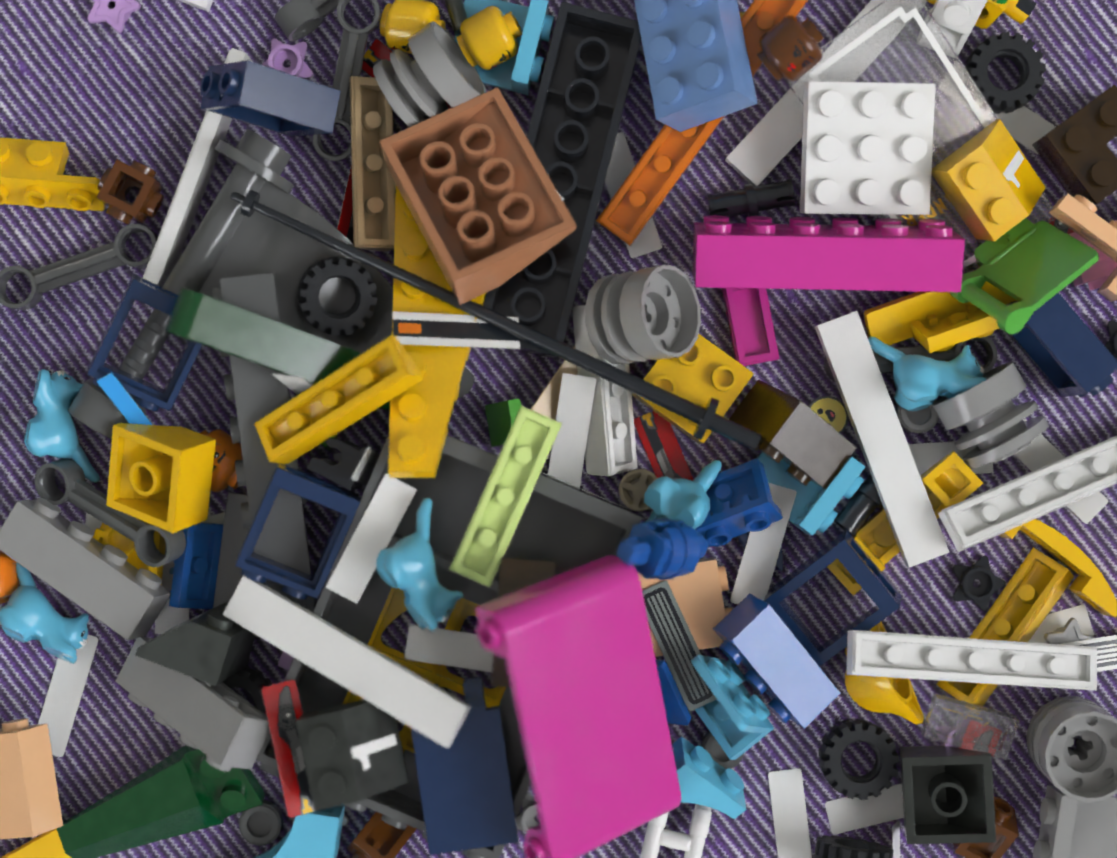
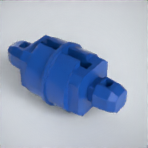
M660 518L634 525L629 537L620 543L617 557L628 566L633 565L636 571L644 578L669 580L694 572L699 559L705 556L709 544L700 533L685 524V521Z

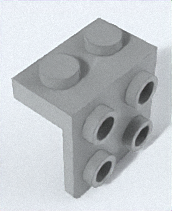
M1047 785L1046 795L1040 806L1041 826L1039 838L1034 845L1033 858H1117V797L1112 796L1105 801L1086 803L1069 798L1055 786Z

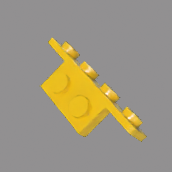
M0 137V205L64 208L77 211H104L106 204L97 198L99 178L63 175L69 156L66 142Z
M987 281L981 288L1004 304L1016 301ZM918 291L864 311L868 338L873 336L887 345H892L913 337L929 353L950 350L955 344L972 338L987 337L993 334L995 330L1000 329L996 319L970 302L962 303L952 297L950 292Z

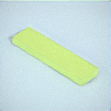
M523 406L520 407L449 570L489 588L491 587L501 560L506 553L562 423Z

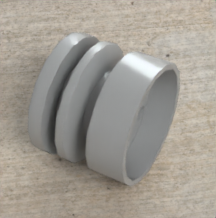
M430 22L409 38V47L415 60L402 50L395 49L390 53V61L383 59L373 66V74L386 100L408 127L447 111L448 108L445 102L451 107H455L486 93V88L476 69L469 64L455 40L436 22Z
M660 265L643 268L636 272L627 271L621 274H610L598 279L588 293L585 305V325L590 342L598 354L611 364H630L633 362H644L648 359L675 358L689 352L698 338L701 325L700 303L690 279L676 266Z
M1012 361L983 374L982 377L987 379L950 399L943 396L932 404L946 430L964 425L967 426L969 431L963 434L954 444L958 451L977 445L975 449L963 457L964 462L970 469L988 463H997L1018 453L1030 445L1036 437L1049 427L1044 416L1023 421V419L1039 408L1035 401L1014 405L1012 399L1018 396L1027 386Z
M1078 696L1057 697L1044 704L1032 717L1026 734L1028 754L1036 768L1069 798L1087 803L1105 801L1116 795L1117 719L1092 700ZM1079 736L1081 739L1076 741L1077 748L1071 750L1069 747L1074 745L1073 738Z

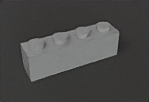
M37 498L36 500L17 501L0 529V551L126 640L146 636L171 595L170 591L161 586V578L149 570L143 568L138 570L127 562L128 556L123 551L111 545L104 546L93 538L94 532L90 528L76 521H68L59 514L60 508L57 505L51 504L46 499Z
M148 637L137 638L115 681L129 692L128 698L132 702L155 713L153 716L155 721L166 727L174 728L181 734L179 737L181 742L204 752L207 755L206 761L211 766L222 771H230L232 767L251 770L270 732L267 716L223 682L214 686L135 656L137 647L153 639Z

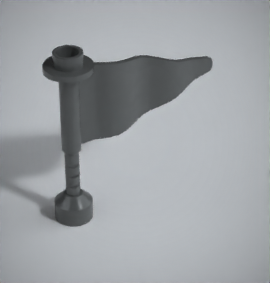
M246 129L236 148L219 140L214 149L235 162L236 165L164 283L163 288L178 295L180 289L185 288L213 298V288L221 287V277L274 272L280 323L360 353L366 352L392 335L393 286L379 270L257 211H254L250 217L241 214L242 204L231 199L230 195L232 192H237L246 197L250 190L260 193L258 203L354 246L346 236L323 216L290 194L295 185L282 177L281 174L292 156L250 129ZM329 257L351 259L368 271L376 285L377 305H375L374 314L371 319H368L363 328L353 331L352 334L335 336L323 333L314 328L305 319L300 310L297 297L299 282L304 276V272L321 259ZM344 278L329 279L322 285L319 291L321 306L331 314L345 313L355 302L354 287ZM154 308L118 369L140 379L144 378L170 333L166 332L171 318L170 315ZM464 367L460 381L459 398L469 393L474 382V375L466 367ZM94 378L88 379L84 382L68 412L91 429L112 439L114 424L130 423L104 390L92 383ZM128 393V394L131 396V398L134 400L135 396L132 395V394H130V393ZM138 405L142 412L147 415L145 408Z

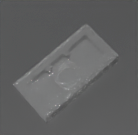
M934 693L921 733L927 739L967 750L991 753L993 757L1007 760L1020 720L1013 714Z

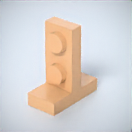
M1066 194L1060 198L1049 214L1117 263V222L1111 220L1108 223L1095 214L1098 210L1097 207L1081 195L1076 194L1072 197ZM1117 267L1097 291L1111 302L1117 300Z

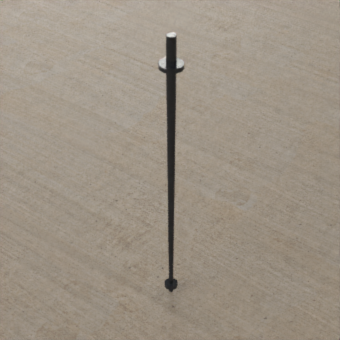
M250 190L246 197L237 192H232L230 195L232 200L242 204L241 214L250 217L254 211H257L696 423L697 426L693 437L699 440L703 438L705 432L709 429L751 450H755L761 439V434L716 414L715 412L719 404L718 399L711 397L706 407H701L470 300L459 305L452 291L258 203L260 193Z

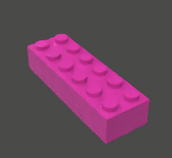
M711 215L704 216L703 223L694 222L692 273L695 287L961 292L965 239L952 230L953 227L945 226V221L937 219H921L918 222V226L901 225L902 220L880 218L875 220V225L858 224V219L833 218L832 225L815 224V218L791 217L789 218V224H774L771 217L765 216L746 217V223H729V217Z

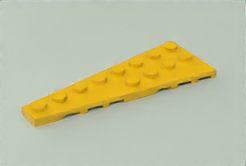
M396 186L394 265L452 291ZM393 277V312L470 315ZM486 293L471 301L483 306ZM392 312V335H393V312ZM401 344L420 369L424 379L390 400L388 473L390 478H435L448 433L451 413L455 400L457 401L460 381L471 347Z

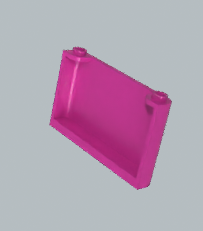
M608 555L476 607L479 621L477 634L481 644L495 655L506 659L540 825L528 829L523 844L526 858H578L680 805L681 791L641 582L633 565L628 566L617 556Z

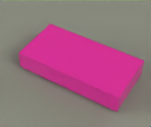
M722 288L735 360L743 366L779 360L767 290L762 288Z

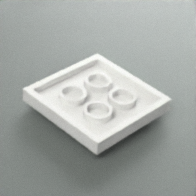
M804 82L800 213L930 215L936 84Z

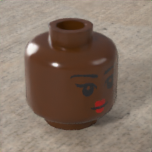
M788 15L762 35L759 41L762 50L757 56L777 81H780L783 77L788 81H796L822 60L823 51L818 43L825 37L809 17L801 22L797 17Z

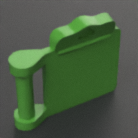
M1025 218L995 242L986 240L975 249V259L979 268L963 274L961 292H950V294L962 303H972L996 319L1000 329L1008 334H1015L1025 326L1035 310L1099 260V256L1095 249L1048 222L1042 220L1033 224ZM987 281L1018 302L1007 306L981 288Z

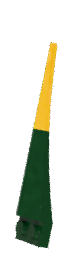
M184 745L122 787L64 821L62 827L43 833L0 858H97L222 824L225 817L262 805L265 792L250 769L232 767L230 771L219 770L207 763V755L204 752Z

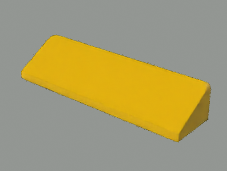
M390 335L255 422L254 426L269 462L289 464L424 378L420 369L396 336Z
M1033 547L969 638L1029 642L1073 580V574L1068 568ZM938 681L936 684L975 713L981 710L998 686V684Z

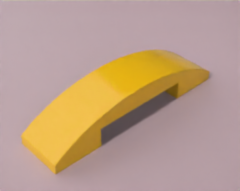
M954 450L920 475L937 519L940 518L938 515L940 511L964 501L983 484ZM883 507L864 523L853 537L881 571L885 569V564L900 552ZM838 558L827 566L853 596L862 589Z
M1034 519L999 535L1002 538L1013 539L1019 530L1078 575L1068 588L1099 613L1116 618L1117 600L1106 579L1091 559L1060 532Z

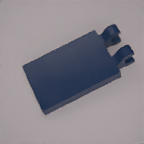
M482 677L464 679L465 701L472 707L451 747L445 748L411 727L429 855L519 842L500 706L486 708Z

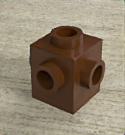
M116 159L113 167L106 169L98 184L99 193L97 198L109 206L105 213L127 225L130 224L132 218L144 224L148 216L153 218L164 200V195L160 194L163 186L154 179L157 172L135 160L129 166ZM131 189H140L134 203L129 202L127 199L128 192Z

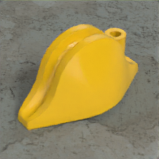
M882 622L870 629L873 632H887ZM845 673L847 692L862 708L872 712L892 713L916 725L923 723L924 715L910 679L846 675Z

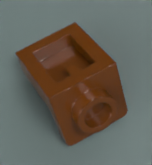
M994 797L996 842L953 843L954 852L965 858H1001L1019 835L1015 809L1004 799Z
M375 812L347 847V851L352 854L351 858H395L416 831V828L409 825L405 829L391 826L381 819L383 814Z

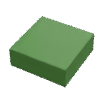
M520 399L485 405L491 447L504 445L518 411L522 406Z

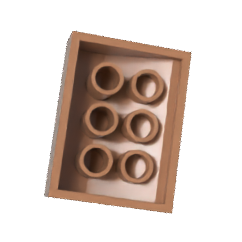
M498 87L379 141L387 169L459 305L501 286L576 230L573 218Z

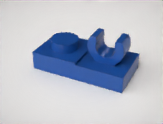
M201 522L183 529L186 538L185 551L180 558L173 561L175 563L174 567L169 570V574L173 575L169 606L194 609L213 608L223 525Z

